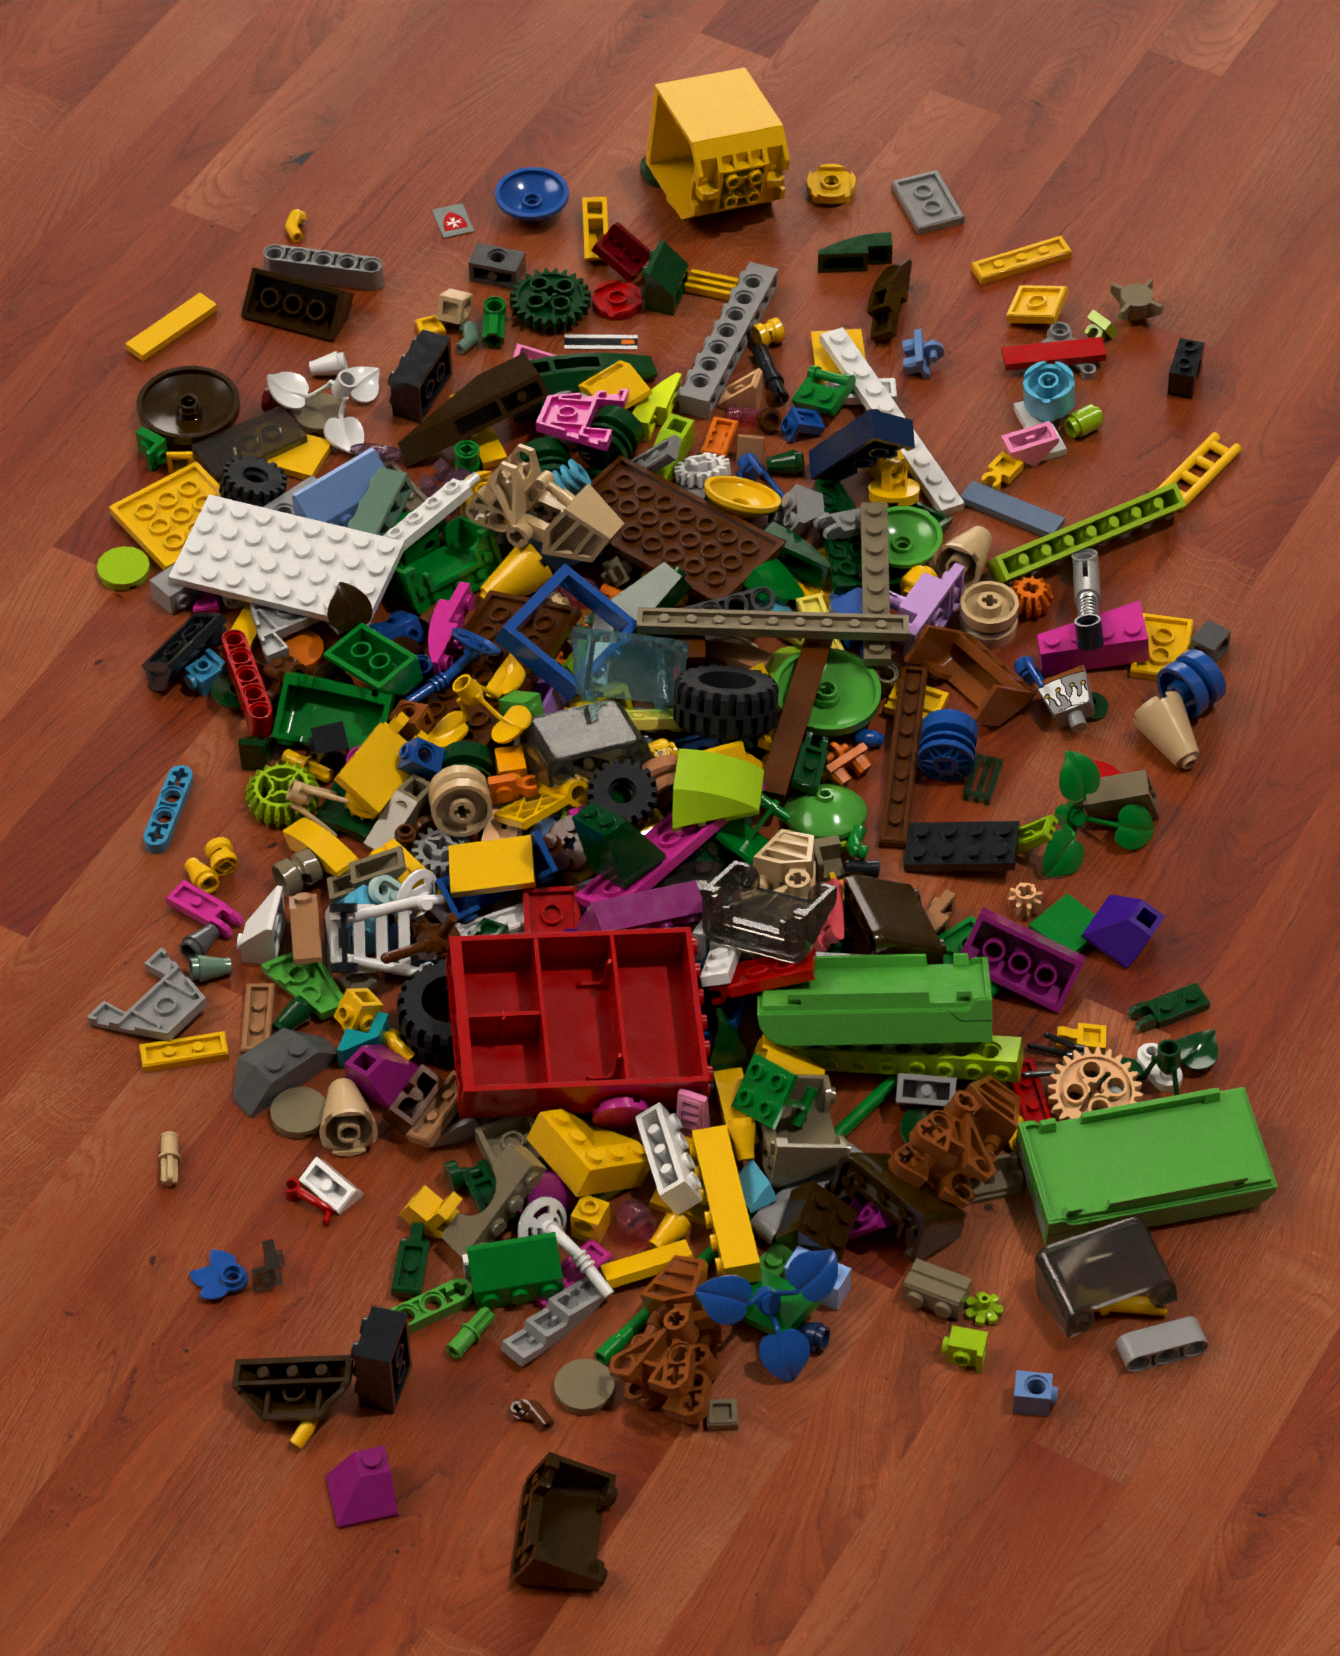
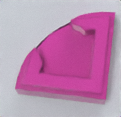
M205 592L204 596L194 603L193 614L220 613L218 595Z

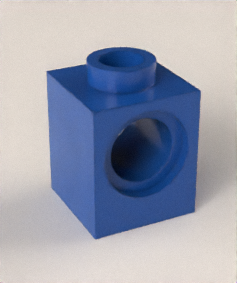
M416 737L404 743L400 748L398 769L411 775L414 773L425 780H429L441 771L445 749L420 737Z

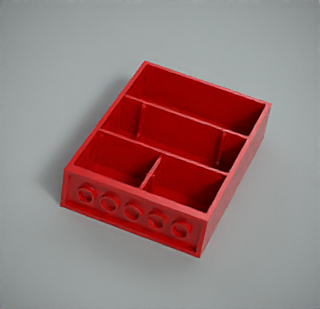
M691 927L449 936L445 967L459 1119L539 1115L540 1112L563 1109L571 1114L592 1113V1108L594 1106L599 1108V1103L603 1100L625 1096L633 1098L634 1102L640 1103V1099H643L649 1104V1107L660 1102L665 1109H677V1098L680 1088L709 1097L710 1083H713V1067L707 1064V1057H710V1042L704 1039V1031H707L706 1014H701V1006L704 1005L703 988L698 989L697 980H700L701 967L700 963H695L694 955L698 953L697 938H692Z

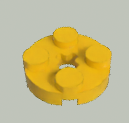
M824 164L818 166L817 171L813 173L811 171L807 176V192L815 204L845 205L850 202L851 196L855 193V175L852 172L850 174L845 171V167L842 165Z

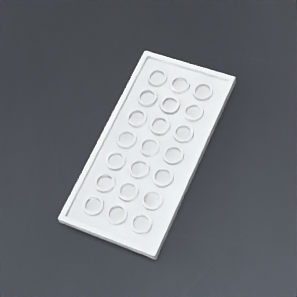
M209 495L171 570L169 581L172 584L329 622L327 615L328 605L336 591L339 582H345L355 586L368 597L373 609L372 621L405 550L404 541Z

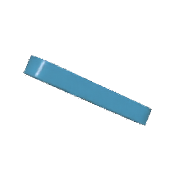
M174 766L168 772L143 836L145 848L152 854L163 853L171 843L194 784L193 772L188 766ZM180 779H181V781H180V783H179V784H180V787H179V786H177V780H180ZM169 796H178L180 798L176 802L166 801ZM162 816H169L172 818L171 821L167 823H161L157 821ZM158 832H160L161 839H157Z

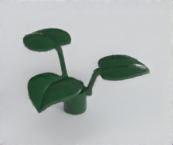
M1215 1029L1204 1030L1184 1036L1176 1041L1172 1039L1162 1040L1158 1044L1157 1055L1151 1056V1062L1143 1074L1141 1065L1132 1058L1122 1057L1121 1064L1131 1062V1068L1128 1072H1138L1135 1081L1146 1080L1155 1064H1157L1163 1073L1172 1074L1174 1096L1180 1095L1177 1077L1179 1066L1185 1064L1190 1070L1202 1071L1211 1068L1217 1062L1218 1046ZM1091 1070L1093 1078L1097 1077V1073ZM1110 1074L1104 1075L1099 1084L1100 1087ZM1117 1086L1108 1087L1112 1093L1118 1094L1122 1092Z

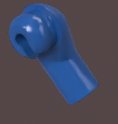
M861 728L850 733L857 745L864 742L867 747L873 748L880 747L884 743L883 734L876 730Z

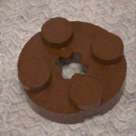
M568 815L557 821L550 828L549 832L543 837V841L558 870L576 873L586 869L589 864L571 818L573 815ZM576 839L573 844L575 848L573 850L567 849L568 842Z

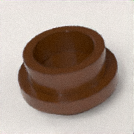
M765 407L758 412L756 424L761 431L772 433L780 427L781 415L777 409Z

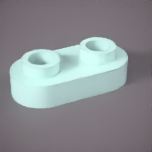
M389 875L377 876L370 881L368 893L370 898L378 905L396 901L402 884ZM379 886L382 888V894L379 892Z

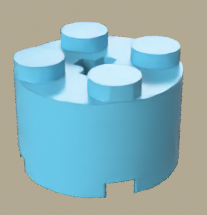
M1042 361L1029 367L1024 374L1023 396L1026 410L1032 416L1041 419L1042 422L1050 421V423L1067 415L1075 407V382L1071 369L1065 364L1056 361L1055 364H1047V361Z

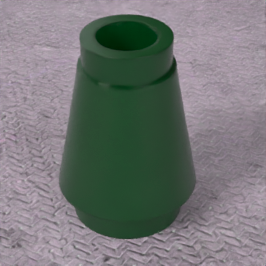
M794 449L766 457L767 472L794 475L804 472L803 451H796Z
M299 995L296 999L292 998L272 1023V1027L276 1032L282 1028L294 1030L311 1020L314 1009L304 997Z

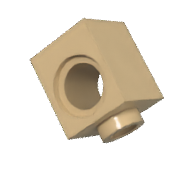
M451 288L440 294L436 319L459 325L468 320L471 314L473 294Z

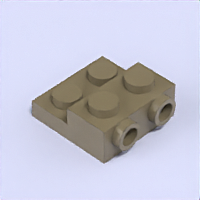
M532 1115L508 1116L494 1122H486L475 1128V1142L483 1158L489 1163L493 1173L492 1165L509 1143L525 1146L541 1163L546 1162L526 1139L535 1122Z

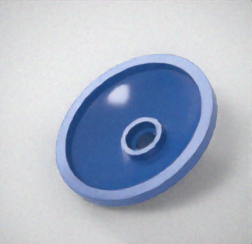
M525 167L511 171L500 179L495 188V200L498 207L505 214L522 221H540L550 218L559 213L566 206L569 199V188L564 178L552 170L541 167Z

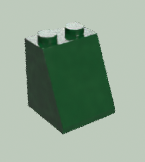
M593 802L571 817L590 870L622 888H626L667 858L662 850L627 820Z

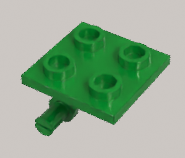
M762 793L761 806L767 811L754 829L741 819H734L728 821L715 838L720 841V844L725 849L735 852L743 858V861L748 866L753 867V857L769 842L768 839L758 833L767 818L773 814L785 824L792 814L779 806V801L776 799L773 801Z
M754 1053L731 1106L771 1129H776L785 1106H793L798 1109L791 1123L803 1128L808 1113L813 1111L812 1103L819 1090L807 1085L801 1101L790 1098L798 1075Z

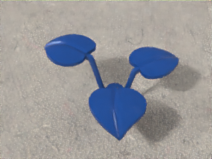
M832 1249L807 1251L797 1255L790 1262L787 1270L788 1281L792 1286L796 1287L793 1290H781L779 1288L775 1291L769 1286H762L751 1296L752 1287L746 1279L737 1275H724L704 1282L695 1289V1293L711 1319L722 1325H732L739 1322L746 1314V1306L754 1304L761 1313L768 1315L776 1334L766 1335L761 1339L759 1345L760 1359L766 1369L775 1377L785 1381H792L807 1363L810 1355V1345L806 1336L796 1329H787L781 1332L775 1317V1313L781 1308L780 1297L797 1295L801 1292L804 1298L810 1302L824 1299L831 1293L836 1284L838 1261Z

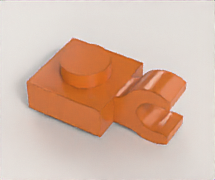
M515 773L487 777L492 805L519 800V794L525 797L538 796L535 775H527L517 779Z

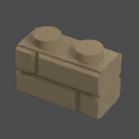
M916 1258L904 1280L902 1299L906 1300L913 1307H925L933 1310L939 1317H951L958 1320L964 1310V1306H966L967 1298L971 1296L972 1279Z

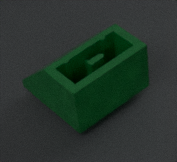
M659 240L656 249L651 250L649 264L644 266L641 279L645 281L642 299H645V310L674 316L684 295V285L689 276V264L662 240Z

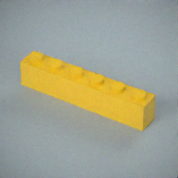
M727 1125L693 1130V1143H688V1152L692 1160H696L697 1165L693 1168V1172L702 1185V1188L699 1189L702 1198L700 1204L701 1206H707L708 1210L704 1212L706 1229H712L713 1234L709 1235L712 1253L718 1252L719 1258H715L717 1275H737L743 1277L749 1283L761 1281L760 1260Z

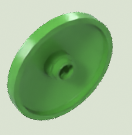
M831 648L806 732L813 733L812 735L841 736L861 729L873 719L880 706L881 684L874 669L871 666H863L862 658L845 650ZM800 652L786 659L777 669L774 680L779 687L777 712L780 716Z

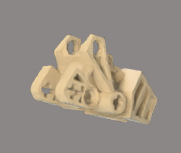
M519 444L506 461H503L487 479L488 483L486 486L484 485L475 494L465 508V514L473 523L503 533L507 531V539L515 547H524L533 538L543 543L541 554L590 563L597 558L603 548L612 541L624 525V522L589 483L576 496L566 488L562 489L555 484V477L552 472L548 470L541 472L535 449L523 444ZM519 452L526 453L529 456L530 462L522 461ZM530 510L532 515L526 514V511ZM497 514L503 515L507 519V524L500 522ZM555 517V519L550 524L546 522L549 519H553Z
M781 829L753 857L752 876L754 884L752 892L745 893L742 896V902L728 906L727 923L740 930V932L731 933L730 938L739 937L740 941L751 942L749 945L742 947L741 957L756 959L766 955H775L813 946L814 923L812 915H815L816 891L814 835ZM743 912L746 917L736 918L733 915Z

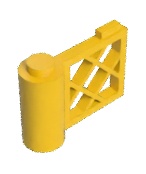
M546 773L538 781V796H524L512 804L501 808L493 814L495 821L526 830L567 805L572 807L585 805L588 802L587 789H589V786L582 780L555 773Z

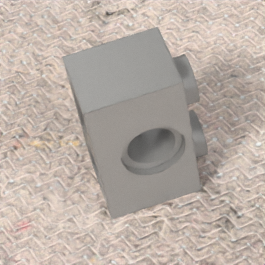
M898 1073L895 1105L912 1107L927 1105L943 1109L956 1093L957 1078Z

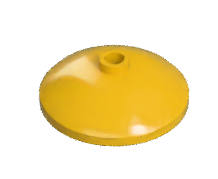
M713 476L705 480L703 487L707 497L716 506L741 519L769 515L778 510L781 504V498L774 490L761 483L741 477Z

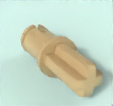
M172 1131L163 1132L160 1135L161 1154L158 1156V1163L161 1165V1183L166 1184V1187H171L178 1183V1165L181 1162V1156L178 1153L179 1135Z

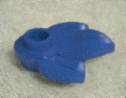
M212 1249L210 1251V1266L189 1272L193 1283L202 1288L200 1298L206 1300H217L229 1292H238L248 1283L246 1270L239 1264H236L235 1257L232 1254L222 1250Z

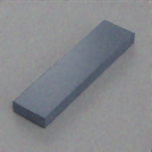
M973 480L960 496L965 503L964 505L1042 537L1060 530L1065 524V518Z

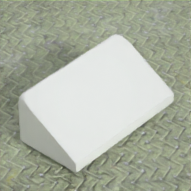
M315 1157L299 1179L301 1183L329 1204L338 1214L343 1213L364 1195L361 1190L330 1164L318 1157Z

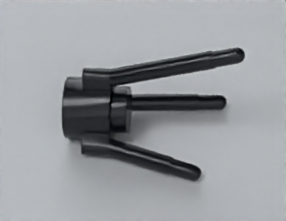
M1048 1032L1043 1034L1045 1038L1068 1048L1061 1050L1033 1043L1027 1044L1029 1049L1063 1057L1067 1056L1071 1060H1073L1074 1050L1082 1056L1085 1045L1073 1043ZM1055 1069L1022 1072L1021 1076L1023 1078L1044 1077L1057 1073L1054 1071Z

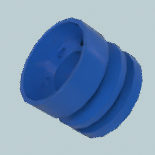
M941 709L929 713L922 720L917 759L920 770L928 777L939 781H959L968 777L973 771L978 737L976 721L970 715L959 710Z

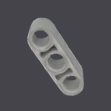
M1191 1316L1128 1332L1120 1336L1116 1341V1347L1126 1370L1129 1372H1139L1192 1358L1205 1352L1209 1346L1198 1319Z

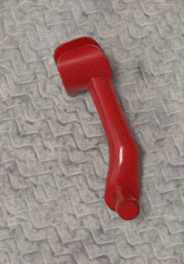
M289 1178L286 1181L288 1189L284 1191L285 1198L288 1201H296L301 1198L325 1214L323 1224L328 1226L331 1215L335 1213L334 1209L323 1200L302 1189L298 1179Z

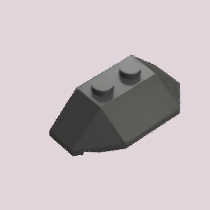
M282 1028L238 1057L233 1095L234 1102L252 1119L270 1107L273 1100L281 1092L289 1088L300 1087L338 1061L337 1049L325 1037Z

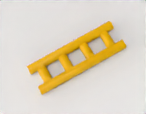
M1213 432L1157 489L1173 482L1177 483L1180 479L1193 485L1187 492L1180 490L1186 506L1180 509V511L1184 510L1242 451V447L1239 444L1234 443L1228 448L1218 443L1220 435ZM1209 450L1221 455L1215 463L1203 457ZM1194 465L1207 470L1201 478L1188 471Z

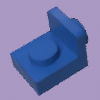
M791 407L781 423V428L787 441L792 443L799 432L822 435L825 430L818 411Z

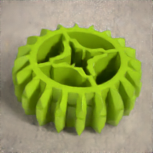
M288 761L284 765H279L276 762L273 767L265 764L264 771L256 770L255 776H251L249 784L246 785L245 799L251 816H255L258 822L264 821L267 827L274 823L277 828L281 824H286L289 827L291 823L305 817L300 812L290 808L292 802L286 800V795L294 779L319 787L314 774L310 773L307 767L301 768L298 763L290 766ZM313 795L309 805L303 804L302 807L310 813H315L320 797Z

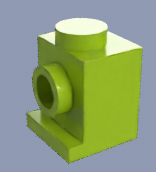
M952 1325L950 1337L944 1336L941 1354L947 1355V1362L961 1367H975V1373L981 1374L987 1352L988 1332Z

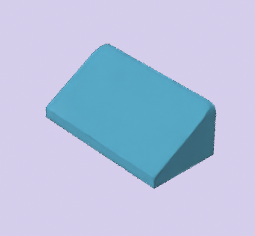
M751 1159L739 1173V1179L746 1207L753 1213L775 1202L777 1198L771 1183L754 1160Z

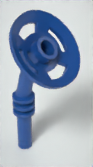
M453 628L451 633L465 647L463 650L465 654L448 670L430 678L428 684L410 694L404 700L418 703L434 692L439 693L440 690L448 687L450 681L463 671L474 658L477 659L479 654L500 656L501 649L491 641L473 632L461 628Z

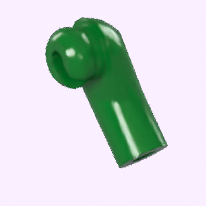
M859 824L854 825L846 846L851 857L864 860L869 851L868 846L862 845L867 829Z

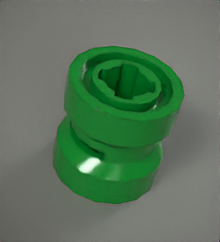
M471 440L458 442L454 447L456 472L465 477L473 472H479L481 469L479 445Z

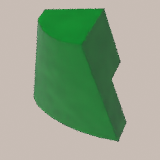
M777 558L755 567L743 583L749 590L757 587L769 588L774 594L775 601L780 604H786L789 599L796 603V598L805 597L796 579ZM760 594L757 596L762 601H771L769 596H767L766 594Z

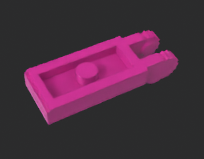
M185 880L166 897L167 905L204 926L208 923L215 925L219 930V935L225 938H229L233 931L228 924L220 920L222 917L236 927L244 923L242 915L228 907L225 902Z

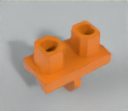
M836 742L828 744L826 758L828 765L825 766V773L822 774L821 780L824 784L830 780L832 784L845 787L852 780L846 769L851 767L858 777L867 773L872 766L865 755L868 747L862 742L848 751L849 747L846 743L841 746Z

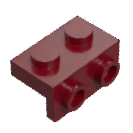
M617 221L613 223L610 229L591 249L628 282L645 266L651 252L647 246Z

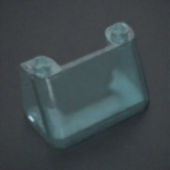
M573 626L571 638L576 694L581 695L582 701L597 702L598 697H609L654 703V709L670 711V706H673L675 680L681 672L686 670L689 642L660 636Z

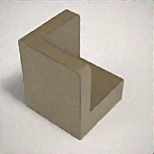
M838 835L815 839L814 861H816L818 883L828 881V873L834 872L837 879H843L845 876L840 858L841 843Z

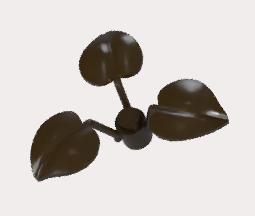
M345 582L338 583L327 610L331 625L338 630L347 631L342 634V639L361 622L365 625L368 624L373 614L372 605L368 597L355 586ZM398 636L392 639L393 642L416 656L425 655L417 641L408 636ZM331 661L321 664L313 674L316 677L354 685L351 676Z

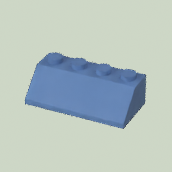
M373 448L366 450L293 493L294 515L348 528L350 519L354 517L358 509L360 499L364 497L369 488L371 478L375 476L379 467L385 468Z

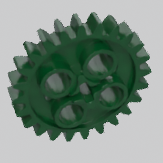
M544 268V273L534 270L533 276L526 273L525 280L519 278L518 285L513 284V291H510L512 315L517 316L518 322L524 321L525 327L532 324L534 331L539 327H543V332H546L548 328H552L556 332L557 327L566 330L567 324L575 327V320L582 322L583 315H588V309L591 308V291L588 290V284H584L583 278L576 279V273L568 276L566 269L562 273H558L557 268H554L553 272H549L547 268Z

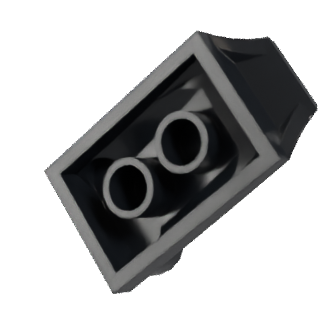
M194 613L141 665L148 677V689L151 691H165L169 683L186 663L199 656L208 647H219L222 645V635L228 631L227 620L222 613Z

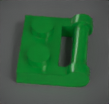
M811 365L807 370V377L791 401L796 407L816 410L819 413L835 416L855 387L856 377L847 373L841 375L825 371L819 366ZM819 380L839 384L840 386L836 389L817 383Z

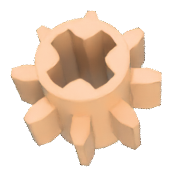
M1021 882L1016 889L1010 888L1008 908H1014L1016 916L1031 917L1035 911H1041L1043 893L1040 891L1036 892L1035 884Z

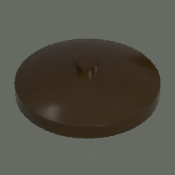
M180 366L157 374L142 387L137 398V412L142 427L165 438L166 443L195 445L221 436L234 425L240 412V398L234 382L222 372L204 366Z

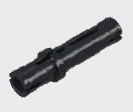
M759 343L762 349L760 351L756 344L752 348V354L759 368L763 371L765 388L770 391L775 404L782 405L779 397L782 398L785 404L789 400V394L784 387L783 376L778 373L767 345Z

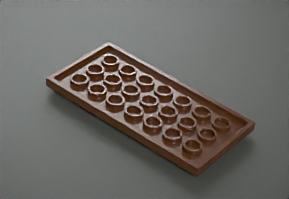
M621 455L591 481L593 489L624 522V525L612 541L604 548L647 572L652 571L663 562L671 568L677 565L687 574L685 580L692 586L686 593L703 602L741 592L745 588L743 583L752 570L767 561L775 560L781 554L782 546L786 544L783 540Z
M490 590L463 629L491 641L502 652L500 656L479 654L477 659L474 658L463 671L450 681L448 687L440 690L439 693L434 692L418 702L429 705L436 725L450 712L462 711L460 704L456 701L459 696L452 689L453 683L458 677L468 674L480 685L487 687L489 681L510 654L495 640L502 627L530 598ZM548 601L519 632L553 659L581 618L582 613L579 607ZM464 646L455 655L453 664L465 654L463 652ZM516 658L526 672L525 679L517 690L531 692L540 677ZM435 672L432 673L429 679L435 676ZM483 692V699L500 714L499 699L488 698L486 693ZM481 703L477 706L466 705L469 720L466 724L469 730L461 741L477 742L491 750L496 744L492 739V729L500 720Z

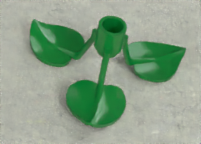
M1065 751L1064 763L1060 771V792L1071 801H1067V804L1059 805L1055 810L1054 816L1058 819V824L1062 825V829L1055 831L1052 834V841L1047 843L1042 865V876L1044 877L1066 876L1079 869L1084 857V848L1079 841L1075 840L1077 834L1072 828H1078L1084 822L1117 828L1114 836L1115 842L1120 847L1128 850L1143 847L1150 841L1154 833L1151 815L1140 804L1131 803L1124 806L1118 814V823L1087 817L1084 810L1076 806L1086 801V794H1093L1098 790L1100 772L1096 764L1089 757L1075 751Z

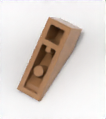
M301 892L295 896H289L294 965L323 962L317 894Z

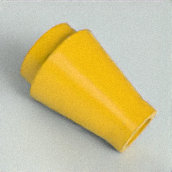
M195 857L185 862L184 869L187 871L194 886L209 894L218 888L219 876L215 870L203 864Z
M752 1117L729 1120V1128L727 1130L736 1152L737 1160L748 1161L755 1159L756 1124L752 1123Z
M674 1211L666 1213L653 1237L648 1241V1244L652 1249L677 1242L688 1234V1229L691 1227L689 1220L682 1213L676 1215Z

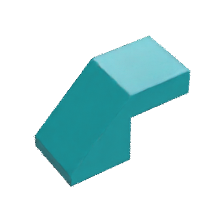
M377 1011L368 1033L346 1028L337 1048L339 1068L344 1069L345 1062L362 1045L383 1044V1035L385 1031L390 1029L389 1014Z

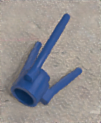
M746 453L740 456L737 462L739 470L736 472L737 477L754 480L762 475L774 491L783 498L784 492L765 471L755 454Z
M1023 656L1017 659L1014 663L1015 672L1028 684L1036 682L1040 688H1043L1042 680L1045 678L1040 669L1037 668L1034 659L1030 656Z

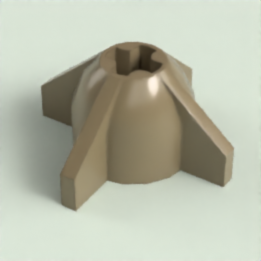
M1149 278L1144 285L1130 284L1123 287L1114 282L1111 284L1110 292L1120 304V320L1139 321L1162 313L1163 305L1153 301L1152 279Z

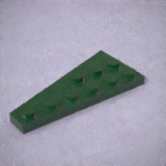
M838 479L815 481L813 490L823 494L825 513L832 514L856 509V506ZM822 534L826 559L832 565L829 574L833 594H846L857 587L862 588L861 535L827 540ZM889 567V590L901 591L899 587L901 577L895 568Z

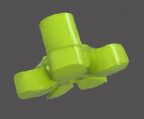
M978 1292L976 1298L971 1296L967 1298L966 1306L968 1309L965 1310V1316L968 1320L975 1319V1324L981 1327L985 1325V1320L989 1324H995L998 1322V1317L1003 1315V1306L998 1305L999 1297L997 1295Z

